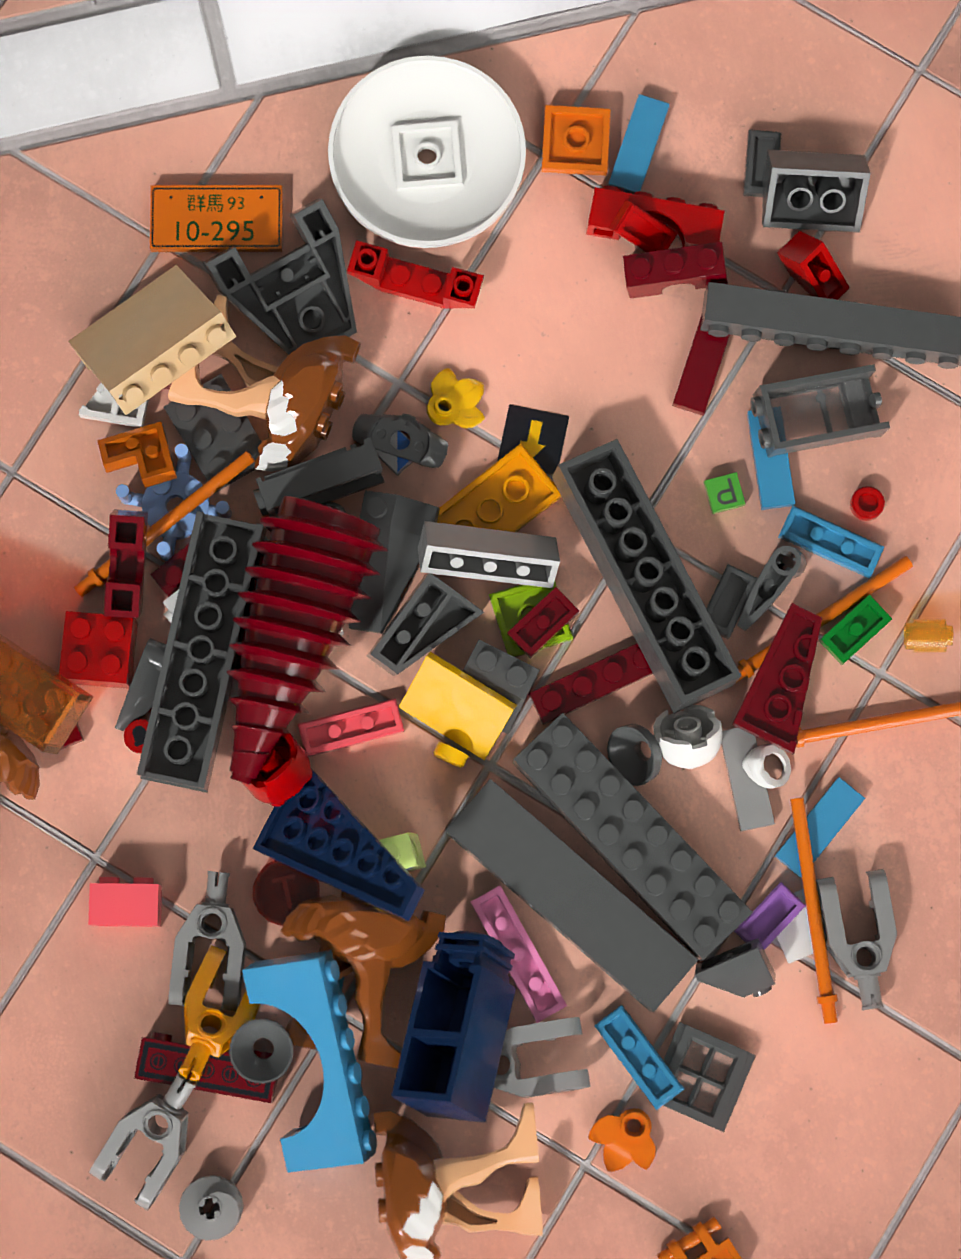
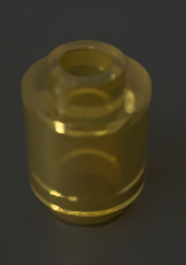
M913 619L912 623H904L905 650H913V653L946 652L947 646H953V626L947 625L946 619Z

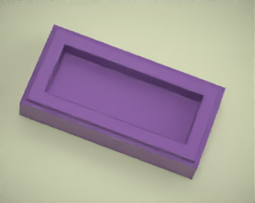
M780 882L734 932L745 943L759 938L765 950L806 905Z

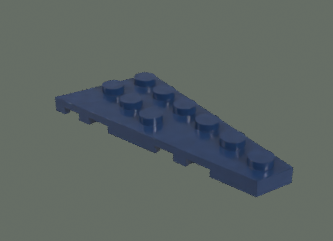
M312 769L313 775L311 779L305 783L295 796L286 800L281 806H274L252 849L409 922L425 889Z

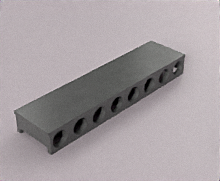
M196 512L137 770V775L140 776V779L208 793L233 677L227 671L236 669L239 655L228 644L242 642L244 629L236 624L233 618L247 616L250 606L238 593L253 591L255 579L245 571V568L259 566L261 554L252 546V543L265 540L267 528L262 524H251L207 515L204 512Z
M491 779L445 830L447 835L650 1012H655L699 960Z

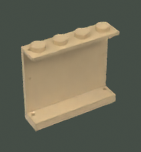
M175 265L68 342L88 370H92L115 399L123 413L127 415L237 336L220 310Z

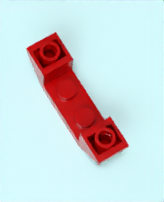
M357 240L347 269L348 274L379 291L440 308H475L484 275L455 267L451 268L450 273L395 259L389 257L388 249Z

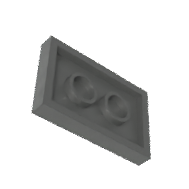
M222 374L203 384L208 389L231 391ZM173 401L164 406L165 411L207 482L244 452L248 451L254 460L259 456L258 447L262 441L247 416L235 417L216 408L202 405H185ZM255 462L248 466L236 477H234L221 489L225 488L226 486L232 484L233 482L239 480L245 475L256 470Z

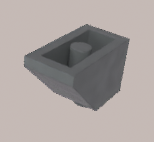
M759 938L696 964L695 968L697 981L743 998L751 994L754 997L764 995L772 989V985H775L776 973Z

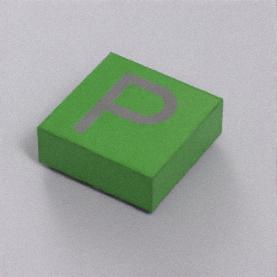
M737 472L704 480V487L712 514L745 506L746 503Z

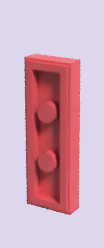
M396 698L298 724L304 751L308 757L404 732Z

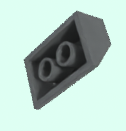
M767 150L763 174L762 226L860 232L871 175L865 155Z

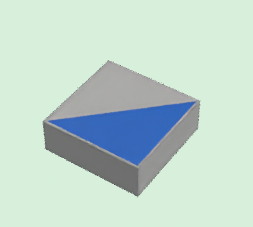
M397 431L391 436L390 442L395 449L403 450L408 447L410 439L401 431ZM376 450L378 458L397 476L412 463V461Z

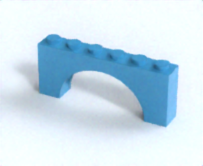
M321 951L252 963L242 970L249 1003L274 1006L295 1018L312 1038L320 1055L323 1068V1095L316 1115L309 1124L293 1128L280 1139L287 1173L364 1164L376 1153L377 1137L374 1130H371L369 1122V1101L363 1095L361 1086L362 1070L360 1064L355 1059L353 1050L355 1043L354 1034L348 1027L346 1018L347 1002L345 996L340 991L338 982L340 975L339 966L333 960L332 951Z

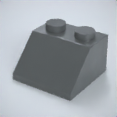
M479 639L463 672L517 705L502 731L508 735L539 676L540 670Z

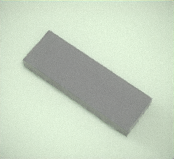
M740 728L723 730L721 746L740 832L774 825L775 822L767 788L758 785L749 778L742 766L743 759L749 751L758 747L756 737Z

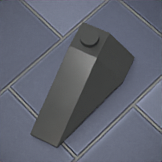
M365 490L360 519L375 525L381 530L378 541L389 551L373 552L369 564L381 575L364 576L360 588L372 599L354 601L350 611L361 622L349 623L350 629L383 634L401 601V594L409 579L413 578L418 570L416 568L419 563L418 545L424 521L437 522L440 508L397 494Z

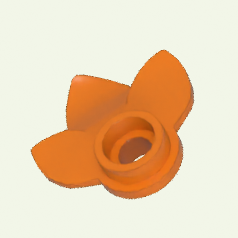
M630 1108L625 1110L620 1116H604L593 1125L589 1132V1140L605 1145L603 1159L608 1172L621 1170L632 1161L647 1170L655 1158L656 1146L649 1135L652 1128L651 1120L647 1113L641 1109ZM631 1119H637L641 1124L637 1132H630L627 1127Z

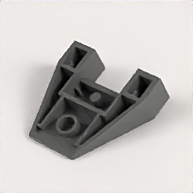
M317 199L289 214L305 244L257 271L249 273L237 249L233 246L203 262L218 291L223 296H226L234 306L288 355L304 343L330 336L346 335L350 337L357 333L339 229L323 199Z

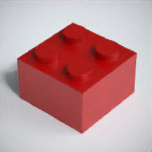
M66 611L59 679L64 684L129 689L133 678L138 629L136 619L104 616V614Z

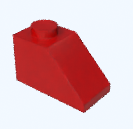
M799 231L777 252L790 276L811 296L838 300L850 289L823 241Z

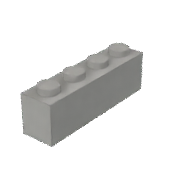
M424 521L418 545L420 572L553 588L560 564L556 537Z

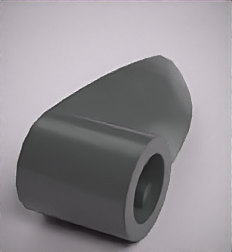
M782 546L774 551L747 599L737 626L746 631L778 599L791 580L800 576L805 571L806 558L801 551L791 546ZM794 554L796 557L793 558V561L796 562L793 568L787 567L784 570L782 567L785 566L782 563L785 556L791 557Z
M151 638L148 640L118 717L116 729L124 731L131 722L139 720L152 707L166 644Z

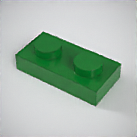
M869 594L826 633L819 642L843 665L884 628L892 618Z

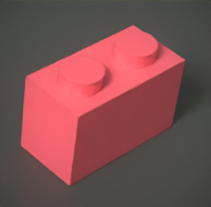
M99 877V883H90L88 925L161 927L162 886L154 884V878L134 877L133 884H121L119 877Z

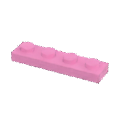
M501 885L471 901L470 903L487 934L499 940L507 949L515 954L514 959L511 960L512 970L509 973L536 1022L538 1023L565 1008L567 1004Z

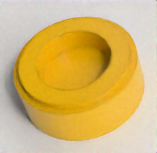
M442 742L437 743L433 752L437 758L458 768L464 767L469 757L462 751Z

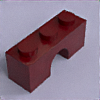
M722 242L623 256L626 288L630 299L663 294L662 290L676 284H691L695 286V290L707 288L709 282L728 284Z
M114 509L110 514L108 538L110 567L105 590L104 616L139 618L142 613L148 512Z

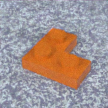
M161 421L97 440L106 473L138 464L145 488L177 478Z

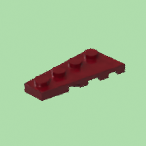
M791 603L732 725L792 755L795 753L797 744L796 740L803 715V706L810 681L809 677L822 617Z

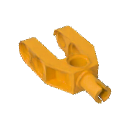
M213 945L209 947L186 995L184 1005L186 1045L191 1047L179 1072L187 1078L192 1066H194L190 1080L195 1081L200 1079L209 1056L220 1057L229 1050L232 1037L243 1024L255 1020L261 1004L249 1003L247 990L233 1017L223 1014L218 1009L203 1006L208 989L213 988L220 964L225 954H227V951ZM211 1026L217 1029L218 1032L210 1034L206 1033L202 1028Z

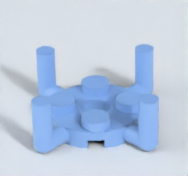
M178 444L175 447V453L178 457L176 479L147 487L144 494L131 492L128 486L124 484L116 488V494L123 504L142 507L143 512H148L149 526H152L168 513L167 504L172 498L179 497L185 500L202 486L201 482L189 475L192 456L185 444ZM208 498L161 535L163 542H160L156 548L160 557L164 561H168L174 556L176 540L185 539L192 534L197 511L204 512L207 515L230 519L232 511L226 501H219L216 505H210Z

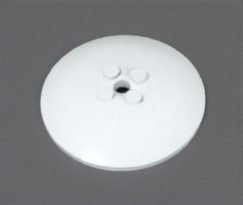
M415 56L403 58L383 65L369 73L351 89L342 101L334 117L329 135L328 160L330 173L336 191L345 207L355 219L374 234L391 242L409 247L437 248L450 246L468 240L483 232L511 204L522 181L525 168L526 142L524 130L517 110L508 95L493 79L479 69L446 57ZM429 149L434 151L437 157L434 162L424 164L418 159L419 153Z

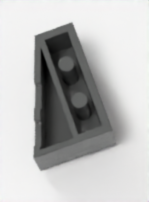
M428 573L420 581L370 650L367 657L391 675H398L484 612L435 575Z

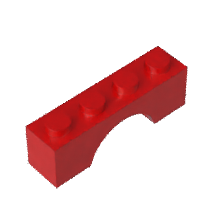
M609 185L602 186V188L595 187L586 235L619 240L621 236L609 229V226L625 200H628L677 232L682 247L720 242L725 210L718 209V206L714 204L700 203L699 206L686 204L685 200L677 197H668L666 200L653 198L652 194L643 191H636L634 194L621 192V189Z

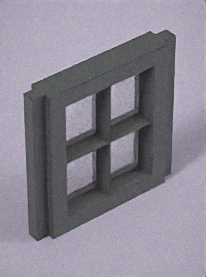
M679 1022L663 1060L685 1090L664 1106L724 1132L756 1055Z

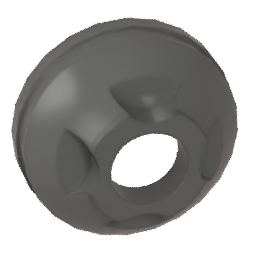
M638 724L624 725L612 732L607 746L610 763L631 785H644L658 775L662 763L661 749L654 735ZM642 741L646 742L650 747V758L645 757L641 751Z
M255 1019L243 1024L236 1031L230 1043L229 1054L231 1063L240 1076L254 1083H268L280 1078L287 1071L293 1059L294 1047L288 1031L282 1025L269 1019ZM259 1038L269 1039L274 1045L273 1054L268 1058L258 1057L253 1049L256 1040Z

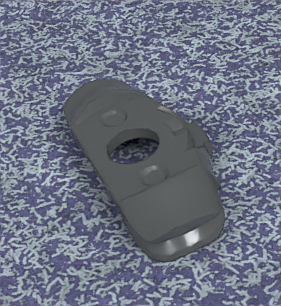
M361 414L353 427V440L360 445H364V439L371 437L375 450L418 463L425 467H440L447 455L448 442L431 432V429L416 421V417L409 414H402V416ZM397 431H404L410 437L408 447L403 450L395 449L390 442L391 436Z

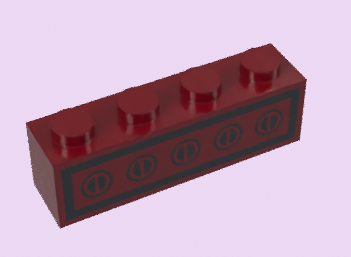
M152 1031L151 1038L142 1037L134 1079L172 1085L191 1046L186 1045V1040L185 1044L171 1042L172 1035ZM229 1049L220 1057L209 1056L201 1077L197 1080V1085L194 1090L273 1103L278 1079L268 1083H254L246 1080L234 1069ZM254 1050L255 1054L260 1058H268L273 1054ZM192 1066L189 1075L183 1083L182 1087H184L185 1083L190 1080L192 1076V1069L194 1066Z

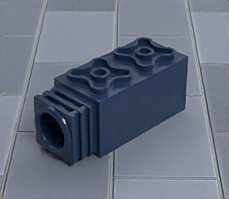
M471 931L439 932V943L435 946L437 950L436 955H433L432 962L423 961L391 1096L427 1117L486 1122L516 990L514 986L509 984L510 977L508 976L509 971L512 970L511 960L514 959L515 954L507 949L499 940L485 934Z

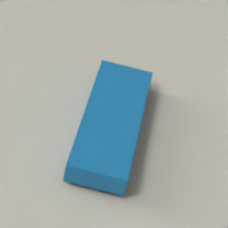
M641 94L638 95L608 182L609 186L618 187L622 192L630 194L641 191L670 104Z
M781 407L772 408L780 442L786 441ZM752 410L748 411L747 420L761 510L794 506L795 497L788 453L768 458L766 448L762 449L759 443L758 431L761 428L758 417H754Z
M792 506L778 536L787 542L869 579L884 549V546L796 506Z
M840 777L835 780L807 815L813 862H815L865 800L861 794ZM794 831L774 857L801 878L800 861Z
M622 1005L594 1025L656 1110L685 1090Z

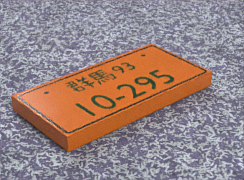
M151 185V252H222L231 246L235 247L238 252H282V185Z

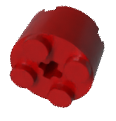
M291 734L281 735L271 751L272 755H269L257 778L252 779L250 785L242 783L257 800L269 803L275 807L283 805L286 800L295 796L313 775L308 755Z

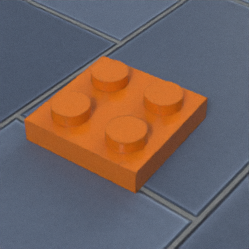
M545 105L541 172L607 176L611 109Z

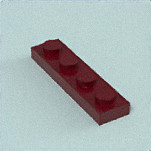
M634 644L530 692L529 696L544 725L555 720L562 713L566 715L653 673L639 645Z

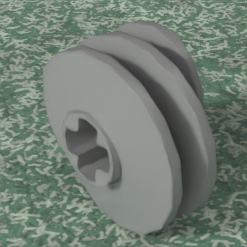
M205 1176L192 1182L183 1192L179 1204L180 1219L185 1229L193 1236L204 1240H216L223 1238L235 1229L241 1219L244 1205L241 1193L234 1183L220 1176ZM208 1198H213V1203L218 1202L220 1209L214 1212V1217H209V1212L204 1213L202 1209L208 1203Z

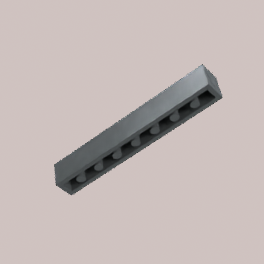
M713 282L708 283L704 293L700 330L708 331V334L715 337H725L730 334L741 336L743 340L751 342L766 339L773 340L775 344L780 346H792L795 343L807 345L808 349L816 351L831 348L838 349L840 353L845 355L867 353L880 360H888L895 357L905 359L910 364L931 362L938 363L939 367L945 369L961 367V317Z

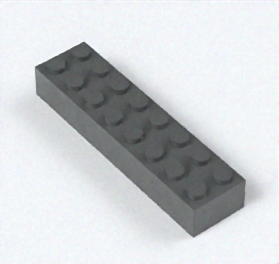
M618 439L559 464L552 479L673 713L732 687L741 678V674Z
M564 713L557 717L513 759L514 766L699 961L704 960L753 913Z

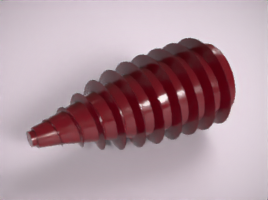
M283 496L277 516L259 519L260 523L271 532L270 540L252 543V546L264 556L261 566L245 568V571L257 581L255 590L238 593L251 606L250 615L233 618V621L245 630V641L228 644L231 649L241 656V668L227 671L231 677L238 681V696L228 699L236 705V723L231 726L235 733L229 769L232 772L230 779L250 785L252 779L257 778L269 755H272L271 751L281 735L290 734L286 727L296 713L309 714L302 705L310 692H326L316 679L322 670L339 669L328 656L334 647L351 646L340 635V632L345 623L361 622L350 611L354 601L372 599L360 588L364 576L381 575L369 564L373 552L389 551L378 541L381 530L375 525L331 507L290 496Z

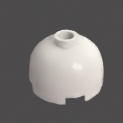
M691 705L685 708L684 711L670 715L668 710H666L656 718L653 725L654 737L659 744L662 757L669 764L680 768L693 769L710 762L718 753L722 743L721 720L719 721L715 717V711L701 705Z

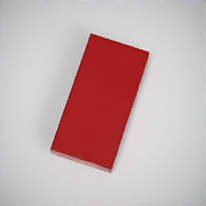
M625 200L609 226V229L644 252L669 249L678 234L628 200Z

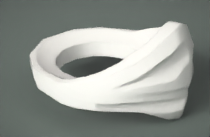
M772 744L760 745L750 750L742 762L743 769L749 778L764 788L781 787L789 780L791 773L790 759L784 750ZM775 754L780 758L783 771L779 779L770 777L769 773L764 770L765 756Z

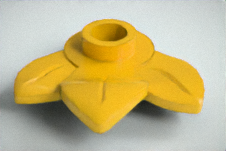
M450 368L440 371L434 377L430 386L432 397L429 399L426 407L427 414L433 423L440 426L454 423L462 428H472L485 419L483 413L475 407L483 396L484 385L482 382L472 378L458 381ZM438 405L447 406L449 411H442Z

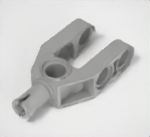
M883 869L866 872L871 893L869 907L874 910L878 934L875 935V941H863L853 945H849L846 942L834 878L816 879L826 948L847 978L854 977V980H858L862 1010L884 1007L878 976H881L882 972L887 971L897 937L888 881ZM860 948H865L871 953L872 961L868 967H863L857 962L856 953Z
M208 871L205 902H202L201 905H195L175 937L169 987V1004L185 1005L186 995L191 984L195 940L198 936L209 939H225L227 942L228 959L226 971L223 973L222 979L224 980V994L221 1010L237 1011L241 997L246 942L234 909L229 908V904H226L230 873L219 872L217 886L218 872ZM210 914H217L222 920V926L216 933H209L204 927V921Z
M580 1017L558 1019L508 1029L505 1034L501 1056H506L509 1059L510 1068L504 1075L497 1073L494 1088L529 1098L591 1087L588 1069L525 1079L520 1077V1061L517 1056V1047L528 1042L553 1041L559 1037L582 1035Z
M180 1072L177 1073L165 1096L158 1094L128 1112L118 1122L89 1171L91 1175L105 1182L116 1167L137 1130L142 1131L150 1140L162 1144L164 1149L161 1159L144 1180L146 1182L144 1187L134 1199L136 1204L147 1211L157 1199L186 1151L189 1112L183 1109V1105L196 1087L197 1081L189 1080L182 1088L186 1077L181 1075ZM155 1115L163 1116L167 1120L168 1128L160 1127L156 1123Z

